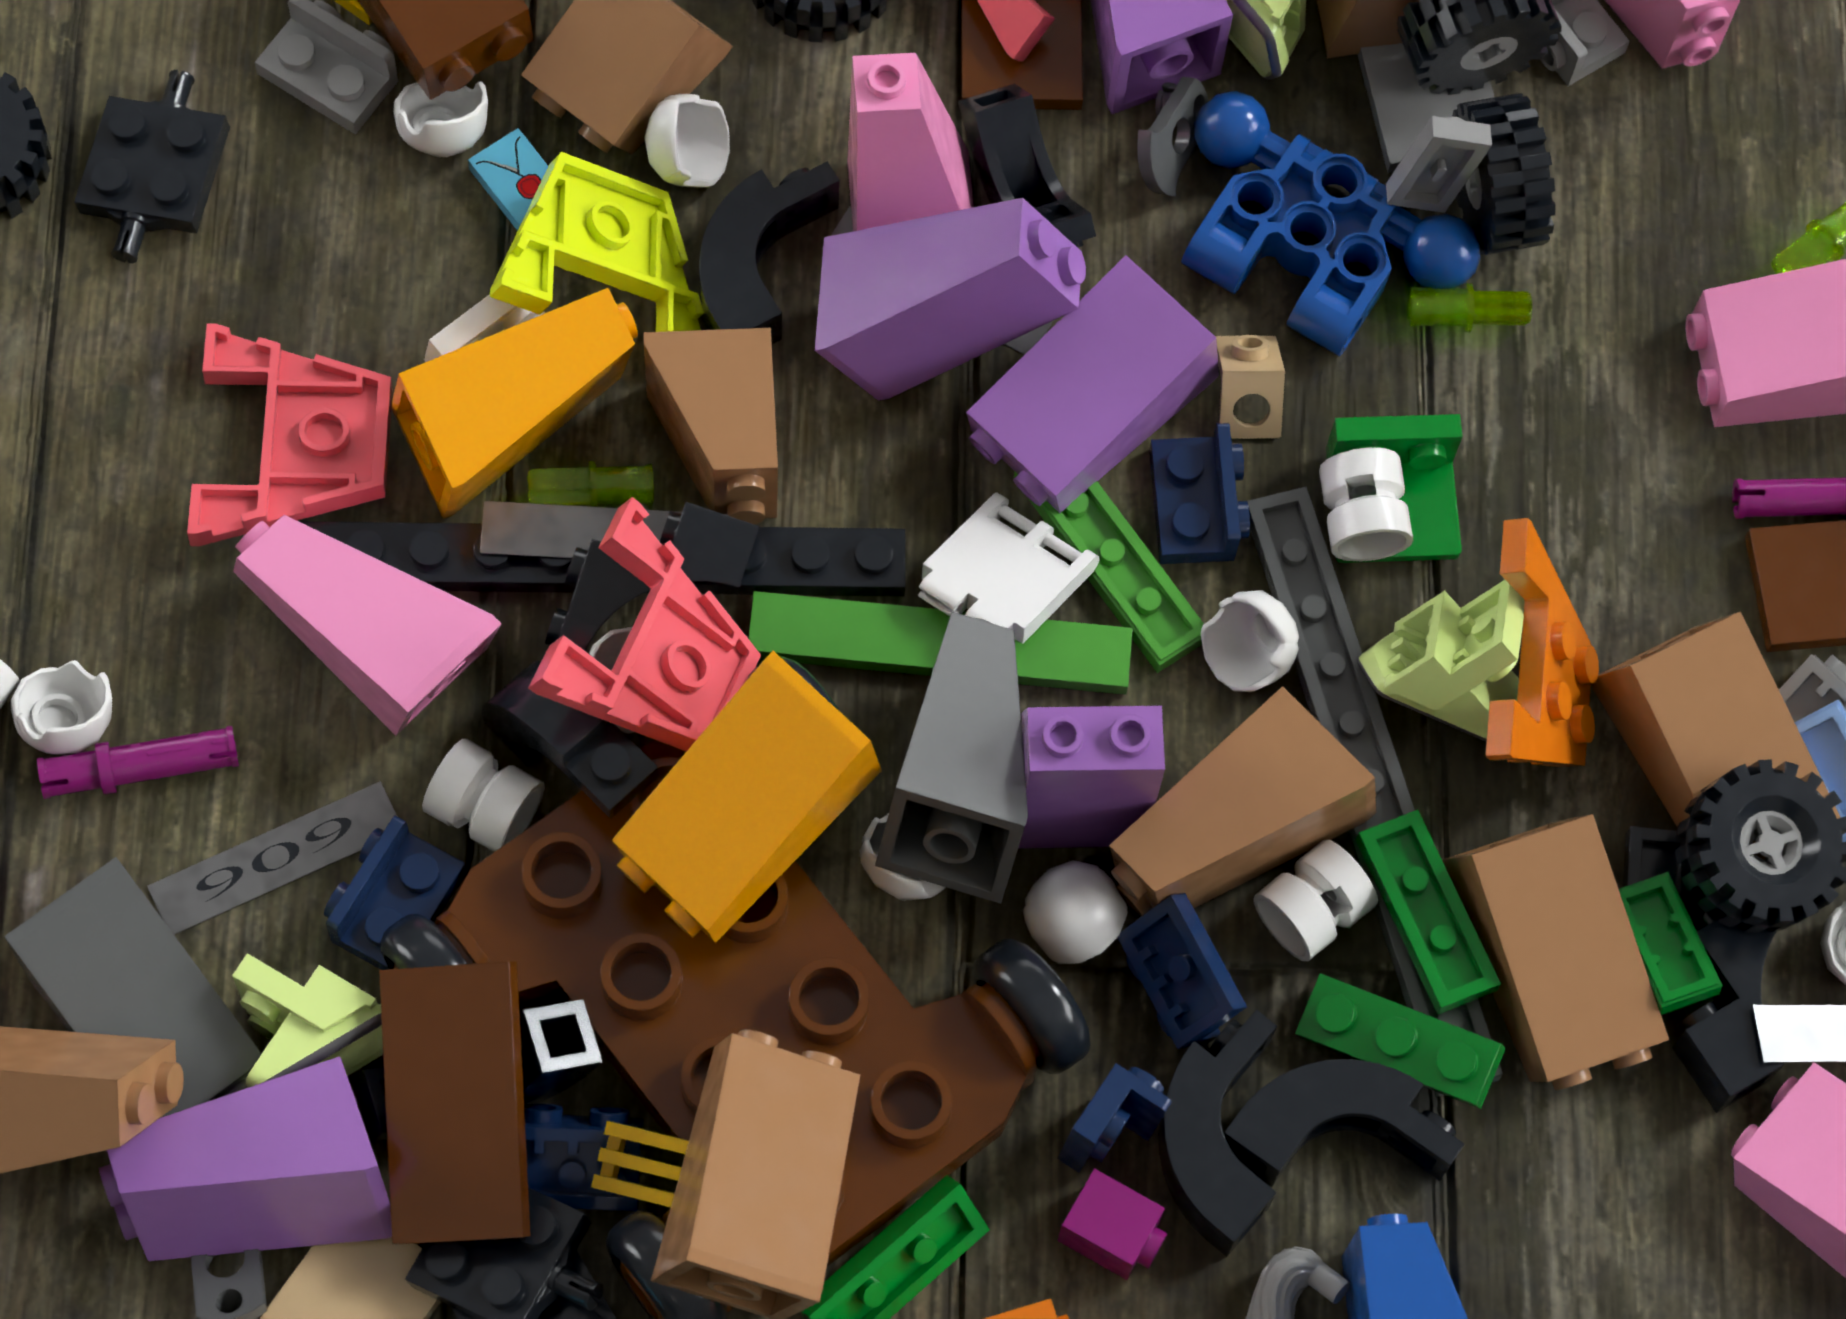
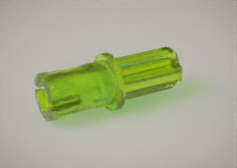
M1846 202L1824 219L1816 218L1811 220L1805 227L1806 233L1773 258L1771 265L1775 271L1774 274L1842 259L1846 248Z
M1466 283L1464 288L1450 289L1410 287L1408 298L1409 326L1463 327L1464 332H1471L1473 325H1526L1530 323L1532 318L1533 303L1531 294L1527 291H1474L1472 283Z
M588 461V466L583 468L532 469L528 472L527 476L528 500L532 504L589 505V507H597V504H623L633 497L640 503L653 504L654 482L652 464H645V466L596 467L595 461Z

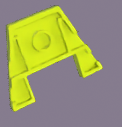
M560 152L549 164L490 288V297L540 315L552 303L555 265L566 271L577 273L619 290L654 301L656 303L655 332L701 330L698 318L704 314L699 294L689 290L682 266L688 261V257L669 193Z

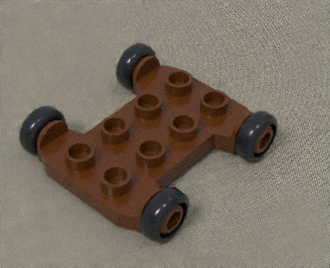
M780 656L840 712L825 689L809 671L798 662ZM755 668V669L750 673L749 677L752 675V673H753L757 668ZM652 740L641 750L658 766L659 777L612 819L583 791H580L471 868L448 911L436 918V925L423 915L409 914L395 922L384 932L380 943V951L389 970L513 961L517 962L519 1007L558 995L564 1003L583 999L598 1047L666 1135L689 1140L714 1046L731 1033L738 1035L741 1030L762 1032L778 1040L777 1048L802 1055L804 1051L826 1053L842 1061L841 1069L860 1074L827 1266L930 1190L945 1175L951 1174L1000 1137L1023 1090L1034 1082L1037 1069L1051 1075L1060 1074L1083 1059L1091 1046L1088 1024L1070 991L1040 955L1028 945L1014 939H1003L997 942L974 961L972 967L974 984L963 993L913 1008L796 861L790 865L716 943L702 930L693 938L690 937L665 913L664 909L671 901L656 886L653 885L644 893L616 866L624 856L619 852L612 839L686 753L683 750L657 740ZM637 1210L618 1222L608 1232L606 1248L623 1281L651 1319H725L724 1309L728 1313L734 1308L651 1281L670 1210L662 1215V1220L652 1212Z

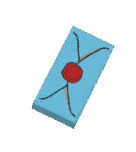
M519 128L468 159L471 173L517 231L548 168L546 162Z

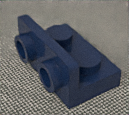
M1216 424L1213 437L1151 440L1149 456L1159 564L1234 561L1240 539L1249 538L1250 515L1248 502L1237 501L1235 481L1243 480L1244 455L1242 444L1232 443L1230 424Z
M395 815L385 830L376 828L370 834L359 855V862L362 863L359 871L350 885L342 882L337 886L324 910V916L328 918L326 927L331 942L381 970H389L380 951V943L384 932L395 922L409 914L423 915L434 923L467 871L464 862L409 833L407 822Z
M1186 893L1170 895L1121 931L1117 937L1127 955L1126 960L1129 969L1142 982L1157 1010V1019L1161 1028L1172 1038L1177 1049L1190 1047L1194 1041L1199 1045L1211 1043L1220 1034L1219 1027L1247 1008L1245 1001Z
M1116 1063L1072 1128L1057 1159L1080 1173L1090 1156L1102 1163L1123 1131L1124 1126L1145 1140H1149L1172 1103L1170 1098L1162 1094L1164 1091L1163 1085L1151 1074L1140 1068L1130 1067L1129 1070H1126Z
M536 1103L524 1105L529 1188L574 1209L638 1210L639 1199L592 1188L591 1185L594 1174L600 1175L603 1163L597 1161L600 1147L606 1148L609 1135L604 1134L606 1122H617L643 1129L644 1119L629 1118L630 1111L621 1107H594L590 1109L589 1116L563 1115V1107L554 1104ZM626 1140L623 1153L641 1157V1143ZM620 1167L617 1179L640 1184V1171Z

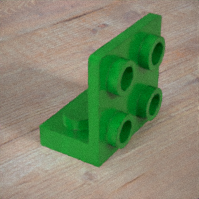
M1460 414L1335 418L1325 448L1326 460L1342 452L1370 447L1395 451L1400 456L1405 491L1399 500L1404 501L1408 506L1413 535L1412 544L1404 551L1393 556L1370 561H1346L1336 558L1339 563L1454 560L1460 556L1462 547L1453 461L1463 438Z

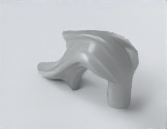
M1297 1246L1284 1249L1274 1255L1262 1270L1246 1319H1294L1297 1300L1307 1286H1311L1330 1302L1337 1304L1347 1293L1350 1282L1326 1265L1312 1249Z

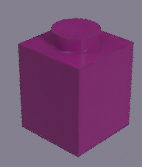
M1094 1168L1063 1222L1057 1241L1128 1280L1137 1263L1149 1268L1168 1233L1157 1228L1165 1208Z

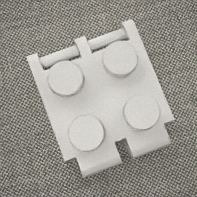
M996 492L923 563V581L919 585V588L923 591H920L918 596L948 616L951 615V612L962 614L968 609L965 616L984 619L992 624L1014 630L1015 640L1023 644L1094 572L1100 558L1090 550H1085L1081 553L1053 535L1054 528L1044 521L1035 524L1008 507L1009 500ZM1000 517L1004 518L1026 532L1027 535L1024 537L998 519ZM1048 546L1073 563L1069 565L1043 548Z

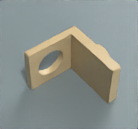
M1215 336L1217 339L1218 366L1221 375L1219 423L1230 424L1231 439L1280 438L1285 369L1276 336ZM1247 394L1263 396L1269 402L1267 415L1255 423H1244L1238 420L1233 414V408L1237 400Z

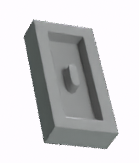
M1431 116L1387 181V204L1445 213L1491 148L1490 125L1464 121L1459 117Z

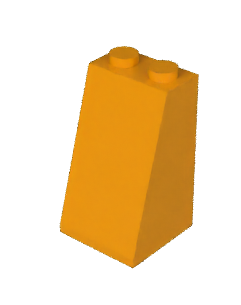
M609 287L398 374L391 409L443 519L456 514L621 379L635 346L633 339L638 337V331L629 308L624 302L616 304Z
M772 651L612 839L619 852L624 856L616 866L644 893L653 885L656 886L671 901L664 909L665 913L690 937L693 938L702 930L716 943L882 771L872 742L777 653Z

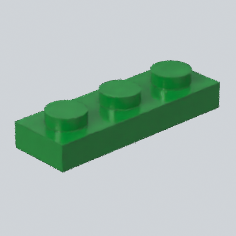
M1418 809L1359 832L1355 841L1437 1015L1496 992L1501 982Z
M1321 973L1295 1032L1297 1036L1352 1059L1374 1062L1394 1068L1423 1083L1425 1088L1478 1109L1482 1108L1506 1049L1499 1042Z
M945 1175L830 1276L823 1284L820 1301L800 1311L804 1319H890L990 1229L961 1184L950 1176Z

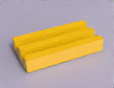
M607 1121L604 1134L609 1135L606 1148L600 1147L597 1160L603 1163L600 1175L594 1174L591 1187L671 1207L675 1193L617 1179L619 1169L624 1167L678 1181L682 1167L623 1153L626 1140L685 1154L689 1140Z

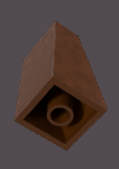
M357 0L430 100L446 91L453 92L463 88L472 80L475 74L498 61H508L516 57L528 43L534 41L529 9L523 0Z

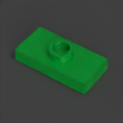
M1669 872L1620 888L1619 892L1660 1014L1663 1015L1719 995L1723 986Z

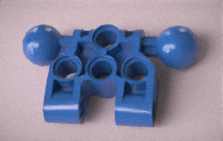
M1237 91L1217 94L1199 110L1194 122L1195 140L1200 152L1212 164L1233 169L1253 163L1262 168V170L1232 176L1191 239L1182 257L1181 264L1230 293L1236 294L1261 258L1265 256L1275 257L1279 264L1288 272L1307 276L1311 279L1294 306L1286 326L1337 356L1342 355L1384 292L1392 269L1384 240L1403 251L1404 262L1409 275L1422 287L1438 292L1458 288L1476 272L1480 262V245L1475 230L1462 218L1443 213L1428 216L1422 220L1404 210L1401 206L1388 205L1386 186L1378 182L1379 180L1369 175L1356 158L1346 154H1333L1327 149L1323 150L1301 134L1297 135L1292 143L1271 132L1270 121L1265 108L1253 96ZM1329 184H1337L1344 187L1350 196L1336 198L1330 196L1323 187ZM1245 201H1255L1263 205L1267 212L1253 215L1245 212L1239 204ZM1298 231H1306L1313 234L1319 243L1305 246L1298 243L1292 234ZM1349 262H1359L1366 265L1372 274L1366 277H1358L1346 270L1344 265Z

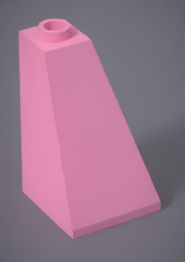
M899 53L852 56L847 165L853 231L973 208L969 151L917 54Z
M286 515L280 517L271 527L264 521L259 522L235 546L241 554L236 559L233 572L395 736L487 650L501 626V623L492 614Z

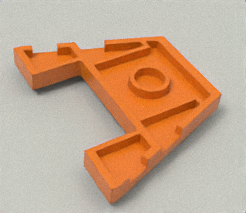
M1529 518L1504 520L1500 575L1524 599V619L1517 701L1515 699L1490 701L1486 757L1489 760L1531 762L1533 765L1553 767L1585 766L1587 743L1592 742L1595 734V720L1589 704L1591 684L1597 681L1599 675L1598 656L1532 521Z

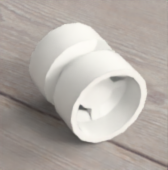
M1372 447L1353 449L1334 455L1320 465L1319 474L1323 501L1329 509H1332L1327 516V527L1331 553L1336 558L1346 561L1378 560L1400 553L1412 544L1413 535L1408 506L1404 501L1399 500L1404 495L1405 485L1400 456L1395 451Z
M461 739L447 753L437 768L425 793L422 808L423 812L448 826L452 825L460 828L469 822L470 838L495 852L528 828L542 800L545 786L544 782L514 765H509L498 771V761L493 758L491 752L468 739Z
M1322 840L1296 861L1294 866L1296 875L1281 873L1256 893L1253 899L1255 908L1269 932L1283 948L1301 961L1311 960L1333 942L1337 936V925L1343 928H1350L1375 908L1378 903L1376 890L1362 867L1347 851L1331 840Z

